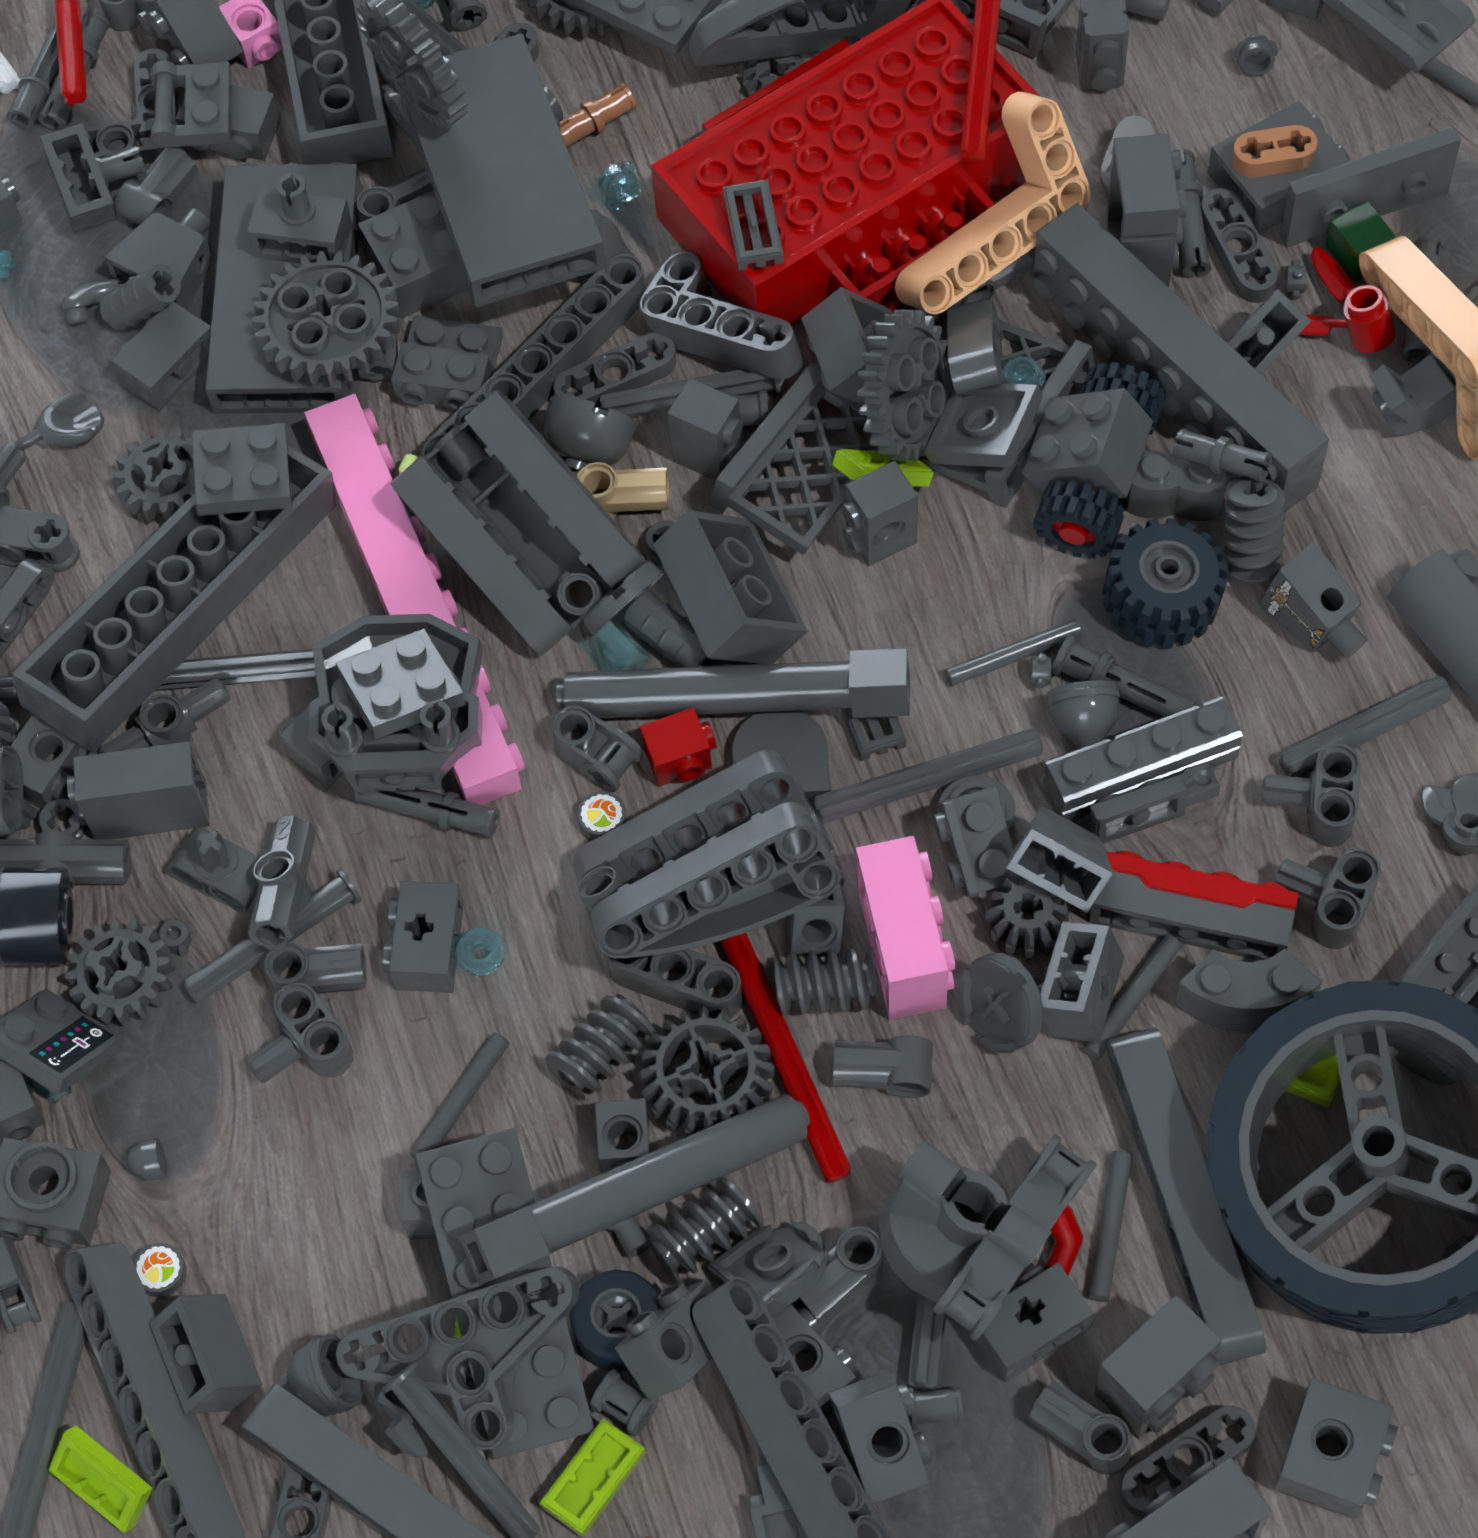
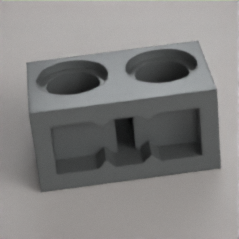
M707 1280L685 1287L683 1282H679L663 1291L656 1299L661 1307L655 1312L653 1309L648 1310L632 1320L627 1325L630 1333L615 1347V1350L648 1400L683 1388L713 1358L695 1325L692 1311L697 1301L713 1291Z

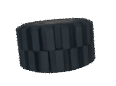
M1156 518L1147 520L1145 528L1136 524L1130 528L1128 536L1123 534L1118 539L1116 547L1112 551L1103 583L1102 595H1105L1103 605L1106 612H1113L1110 621L1116 628L1123 625L1126 628L1124 635L1131 640L1138 636L1143 638L1142 645L1152 647L1153 642H1161L1162 648H1172L1174 641L1178 640L1181 646L1191 643L1193 635L1200 638L1207 631L1208 625H1212L1226 588L1227 580L1225 579L1228 569L1227 563L1221 562L1224 555L1219 546L1211 547L1213 538L1206 532L1201 535L1196 533L1197 526L1188 522L1185 527L1177 525V519L1167 518L1166 524H1159Z

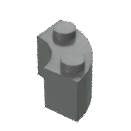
M1213 949L1179 982L1175 1005L1191 1017L1214 1027L1232 1031H1256L1270 1016L1298 999L1320 991L1322 981L1285 949L1269 959L1255 962L1229 959Z

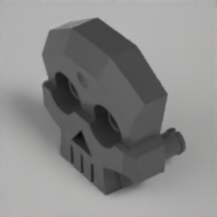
M432 614L362 616L312 645L319 698L309 703L308 739L313 751L318 752L335 764L355 792L376 791L377 789H381V791H396V788H400V790H415V788L420 790L441 789V780L456 761L474 747L482 745L483 714L479 697L476 696L482 660V649L478 638ZM425 629L463 691L465 705L451 710L446 703L438 701L439 711H436L434 702L430 701L420 711V723L375 740L339 679L335 662Z

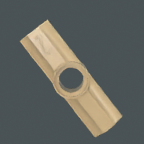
M594 462L587 464L579 472H573L590 493L600 489L606 490L603 493L592 495L611 518L616 516L618 512L669 509L670 490L667 468L614 470L606 463Z

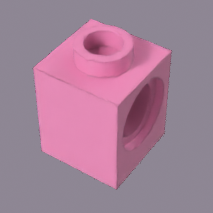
M230 0L219 6L244 50L238 56L248 69L272 58L276 53L283 50L278 21L261 0Z

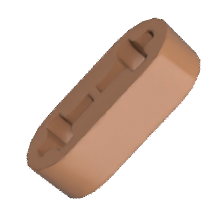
M1290 125L1244 133L1234 143L1232 165L1235 171L1248 178L1306 169L1315 159L1318 145L1317 136L1310 128L1302 125ZM1290 144H1297V147H1298L1299 149H1302L1303 151H1302V152H1296V149L1294 148V146H1289V145H1290ZM1246 151H1253L1255 156H1260V158L1252 159L1251 154L1246 153Z

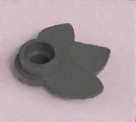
M1478 773L1463 775L1455 782L1452 790L1434 785H1426L1421 799L1425 816L1442 827L1446 843L1453 851L1465 855L1477 853Z

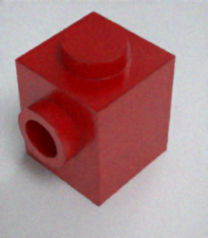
M694 707L640 726L642 746L658 787L678 780L682 782L691 781L700 777L706 770L712 769L711 750L717 748L715 737L708 721L700 724Z

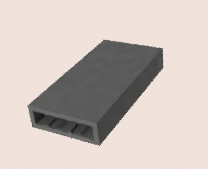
M523 33L508 38H499L488 44L467 50L455 51L450 55L444 56L451 61L452 69L459 76L460 80L456 83L465 91L462 97L468 103L465 107L467 113L464 117L448 129L444 127L439 129L436 124L430 125L425 116L421 118L416 108L409 106L400 94V99L476 307L606 268L602 238Z
M332 162L330 164L288 163L285 165H257L249 163L242 166L225 167L206 392L214 414L306 412L349 396L350 382L343 373L336 375L334 385L330 386L326 375H321L316 385H311L307 373L296 382L293 381L290 369L280 374L277 371L275 361H266L263 349L258 347L252 324V318L256 317L253 303L262 301L259 291L260 287L273 288L270 279L272 273L282 277L287 275L284 267L286 262L255 258L247 229L259 188L276 190L278 179L287 173H292L294 184L297 185L295 176L299 174L305 180L307 194H331L338 198L347 199L353 224L344 255V262L348 263L356 254L358 255L360 231L356 203L357 197L363 189L357 164ZM287 262L296 269L301 267L300 263ZM317 341L309 342L308 344H314Z

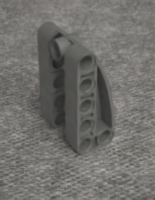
M495 389L464 417L465 422L450 430L436 443L429 454L421 455L390 484L525 641L539 655L543 656L583 621L584 617L604 597L609 596L629 575L647 561L522 412L502 391ZM578 580L587 582L593 591L591 602L583 608L574 605L569 598L570 587Z
M774 750L756 752L582 846L576 852L573 859V866L579 882L577 894L588 909L600 950L611 958L659 955L691 949L734 937L789 916L828 897L836 891L841 880L840 871L831 853L834 847L814 810H812L802 787L785 758ZM776 778L774 781L770 783H765L770 779ZM732 802L730 805L722 806L725 803ZM690 825V826H688L687 828L679 829V828H681L682 826ZM647 848L644 851L637 852L640 849Z

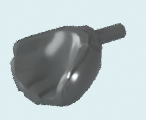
M70 392L47 405L41 413L38 422L39 428L15 441V444L21 451L42 439H45L49 445L54 446L81 444L90 440L101 431L104 425V417L102 412L85 395L79 392Z

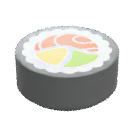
M594 792L585 797L578 808L577 815L580 829L591 840L627 822L625 806L622 800L610 792Z
M151 1244L142 1249L134 1260V1265L144 1290L150 1296H169L175 1293L185 1281L187 1274L186 1263L179 1251L169 1244Z

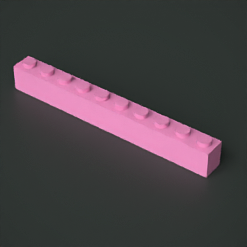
M352 394L304 412L311 438L324 468L332 472L335 495L386 615L432 614L456 627L453 617L459 615L450 590L447 589L441 592L436 580L441 579L442 574L433 552L424 554L420 543L425 542L426 537L419 518L416 515L408 517L405 506L408 505L390 484L393 480L389 470L395 469L386 443L377 445L373 436L379 433V428L371 408L362 410L356 394ZM466 627L460 628L461 630L468 633ZM482 665L476 696L479 697L483 714L482 745L474 747L458 759L451 768L464 800L481 805L521 790L518 772L525 769L516 743L507 745L502 732L508 730V726L500 705L490 706L485 695L492 690Z

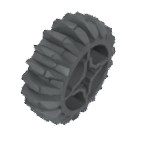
M704 1006L699 1011L700 1018L691 1020L690 1014L683 1010L680 1014L681 1025L676 1026L673 1022L665 1020L663 1031L666 1037L652 1033L649 1042L653 1050L642 1052L641 1061L646 1066V1068L639 1071L640 1083L646 1085L642 1090L643 1098H646L647 1103H654L651 1109L652 1115L656 1119L667 1116L666 1125L667 1129L671 1132L685 1124L684 1132L685 1137L696 1133L697 1129L708 1128L763 1104L764 1101L761 1097H768L772 1094V1083L768 1079L772 1078L775 1073L774 1064L767 1062L771 1057L770 1047L767 1044H759L761 1032L757 1028L746 1031L747 1022L742 1015L730 1024L728 1011L724 1008L718 1012L716 1019L709 1017V1011ZM706 1043L720 1044L729 1049L722 1051L713 1050ZM689 1048V1060L682 1066L677 1067L676 1073L667 1076L668 1069L673 1060L682 1051ZM699 1059L702 1060L705 1069H711V1075L714 1073L715 1089L712 1088L709 1079H704L702 1073H699L701 1071ZM748 1071L740 1089L733 1096L725 1100L723 1093L725 1086L737 1080V1074ZM697 1096L704 1099L708 1105L693 1104L683 1099Z

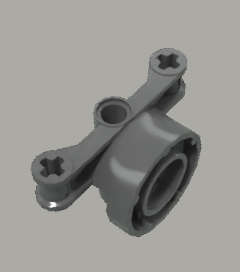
M1054 1134L1030 1167L1029 1173L1009 1199L1002 1187L993 1178L967 1167L959 1166L923 1139L896 1176L900 1181L887 1199L879 1219L880 1246L891 1269L911 1290L936 1302L932 1309L938 1315L946 1313L969 1330V1338L977 1342L1002 1307V1302L1022 1271L1027 1268L1051 1234V1228L1068 1203L1086 1182L1097 1163L1093 1160L1085 1162L1061 1144V1137Z

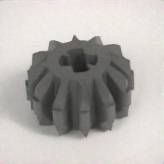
M1021 877V884L1018 886L1006 878L1002 882V892L993 891L989 896V905L992 908L986 911L985 923L993 927L991 929L993 943L1007 940L1005 951L1008 955L1014 953L1018 947L1024 948V955L1029 960L1033 957L1034 947L1036 946L1046 954L1052 951V940H1057L1062 922L1069 921V909L1061 905L1063 899L1035 884H1030V881ZM1023 913H1032V919H1022Z

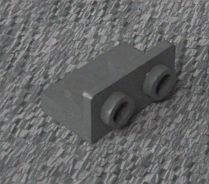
M996 786L937 802L940 813L934 814L933 819L940 842L948 841L954 860L947 862V869L954 890L962 888L964 896L973 897L979 895L980 892L1001 887L1002 882L1006 878L1014 883L1021 881V876L1006 868V864L1014 849Z

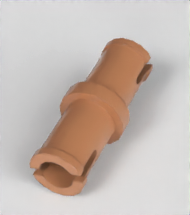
M624 83L619 84L618 87L593 102L587 99L580 104L578 111L560 121L561 134L567 148L592 132L596 134L603 132L606 129L605 125L637 107L631 91Z

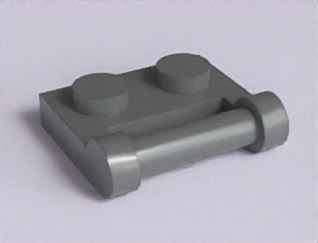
M159 61L153 64L152 82L156 85L155 123L151 126L150 134L152 144L167 148L231 143L232 71L229 62L175 65L169 61ZM185 86V125H174L173 87Z

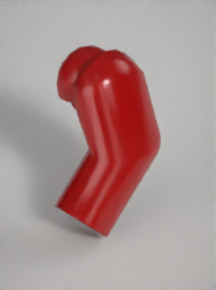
M1067 1205L1050 1230L1055 1243L1044 1269L1047 1270L1059 1262L1069 1276L1083 1243V1233L1073 1209Z

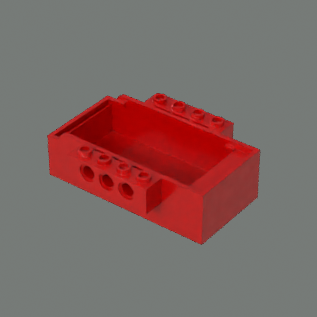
M926 0L854 44L850 45L843 39L702 123L703 134L651 164L656 218L685 252H692L698 256L706 276L730 304L783 319L789 322L791 326H794L802 321L801 317L840 287H843L889 309L895 310L901 306L895 291L896 280L904 268L995 205V201L1026 183L1003 124L1002 108L1006 99L1013 93L1027 92L1037 96L1040 95L996 49L985 158L980 163L963 161L960 157L974 25L951 0ZM768 180L784 263L775 265L774 260L765 261V267L759 268L756 267V263L747 264L746 270L738 271L723 196V187ZM753 193L752 198L762 247L768 248L771 247L761 196L760 193ZM742 195L734 196L745 251L753 250Z

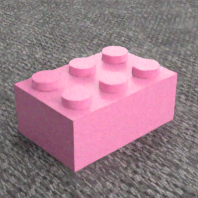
M914 836L856 847V889L871 948L873 947L874 962L889 1020L947 1008V990L954 989L952 971L955 970V960L950 941L943 942L940 926L944 925L939 897L931 896L929 881H932V871L929 857L926 851L918 853Z

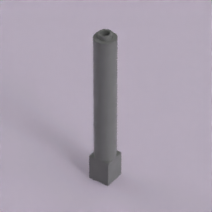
M907 648L852 650L849 651L848 661L566 672L564 682H557L556 702L558 710L569 706H580L598 718L669 716L693 707L696 714L851 708L853 718L910 716V671Z
M783 1094L459 1236L478 1284L481 1285L555 1251L804 1141L807 1137V1126L810 1123L809 1114L802 1102L794 1100L787 1094Z

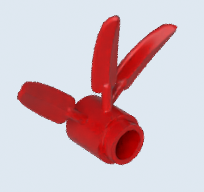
M1314 247L1311 252L1313 266L1335 300L1338 302L1346 300L1343 307L1345 319H1333V317L1328 315H1306L1311 322L1299 335L1326 336L1330 333L1331 328H1347L1351 344L1356 350L1364 353H1373L1387 348L1396 336L1387 296L1379 288L1372 285L1357 287L1333 258L1324 250Z

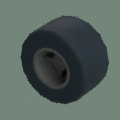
M614 1269L596 1274L580 1287L578 1301L570 1312V1320L576 1345L588 1361L605 1370L617 1369L620 1372L628 1370L615 1347L630 1333L627 1325L632 1320L648 1310L653 1309L655 1312L661 1307L656 1300L659 1295L648 1280L635 1272Z

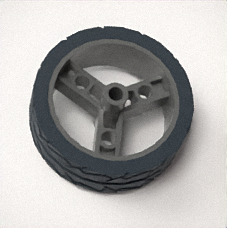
M1391 980L1351 981L1313 992V995L1304 996L1270 1016L1243 1044L1245 1047L1235 1054L1217 1087L1209 1120L1211 1125L1208 1129V1170L1218 1206L1229 1233L1257 1276L1287 1303L1326 1324L1372 1334L1415 1333L1460 1319L1478 1308V1234L1472 1241L1447 1259L1417 1271L1390 1275L1352 1272L1325 1263L1310 1253L1380 1197L1399 1195L1478 1225V1160L1404 1133L1388 1046L1408 1047L1437 1056L1462 1071L1478 1086V1010L1439 989L1402 981L1398 983ZM1336 1055L1351 1142L1267 1209L1258 1188L1257 1156L1263 1128L1276 1101L1291 1083L1319 1061ZM1366 1072L1375 1073L1382 1079L1380 1085L1370 1091L1358 1089L1354 1082L1360 1074ZM1381 1106L1387 1108L1389 1118L1373 1115L1360 1122L1361 1110L1376 1109ZM1409 1155L1436 1167L1430 1183L1410 1179ZM1355 1163L1363 1186L1350 1195L1344 1196L1334 1182ZM1458 1174L1468 1178L1472 1184L1464 1194L1452 1195L1443 1189L1442 1183L1450 1175ZM1324 1195L1334 1200L1333 1209L1324 1216H1315L1306 1210L1309 1201L1316 1196Z

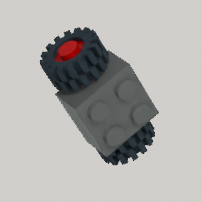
M1112 362L1110 368L1105 363L1098 364L1097 368L1093 366L1089 369L1080 394L1050 397L1022 473L1043 495L1034 518L1033 529H1037L1036 534L1039 538L1046 537L1044 543L1050 547L1055 544L1058 545L1057 551L1064 554L1066 550L1073 551L1074 557L1080 558L1082 553H1085L1088 559H1095L1096 554L1104 557L1107 555V552L1111 553L1124 519V509L1122 506L1117 505L1118 500L1116 498L1127 497L1149 434L1152 435L1155 431L1166 398L1164 397V389L1158 388L1160 383L1156 379L1147 380L1149 374L1143 370L1137 374L1133 372L1135 368L1133 366L1127 365L1126 369H1121L1119 363Z

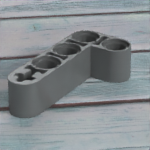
M680 252L670 256L641 297L640 309L650 332H656L672 339L675 349L773 379L782 380L790 378L803 365V355L790 323L777 317L711 298L712 289L698 256L692 252Z

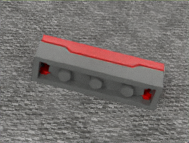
M1106 851L1113 869V875L1091 906L1089 923L1110 926V928L1163 939L1168 934L1183 944L1210 950L1214 949L1219 952L1256 960H1266L1283 949L1287 950L1299 893L1288 891L1285 886L1278 883L1264 882L1256 884L1242 881L1237 876L1227 872H1213L1209 874L1191 870L1188 865L1177 861L1159 863L1145 860L1140 855L1131 851H1117L1115 853Z

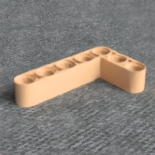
M1016 92L1006 99L1002 108V120L1026 183L900 272L895 285L896 295L902 303L929 314L944 312L1036 246V233L1038 230L1077 202L1084 209L1087 208L1091 196L1090 185L1062 112L1056 102L1027 92Z
M1405 236L1396 237L1361 252L1359 255V266L1366 283L1379 288L1387 296L1390 309L1456 376L1457 436L1467 456L1472 460H1477L1478 308Z

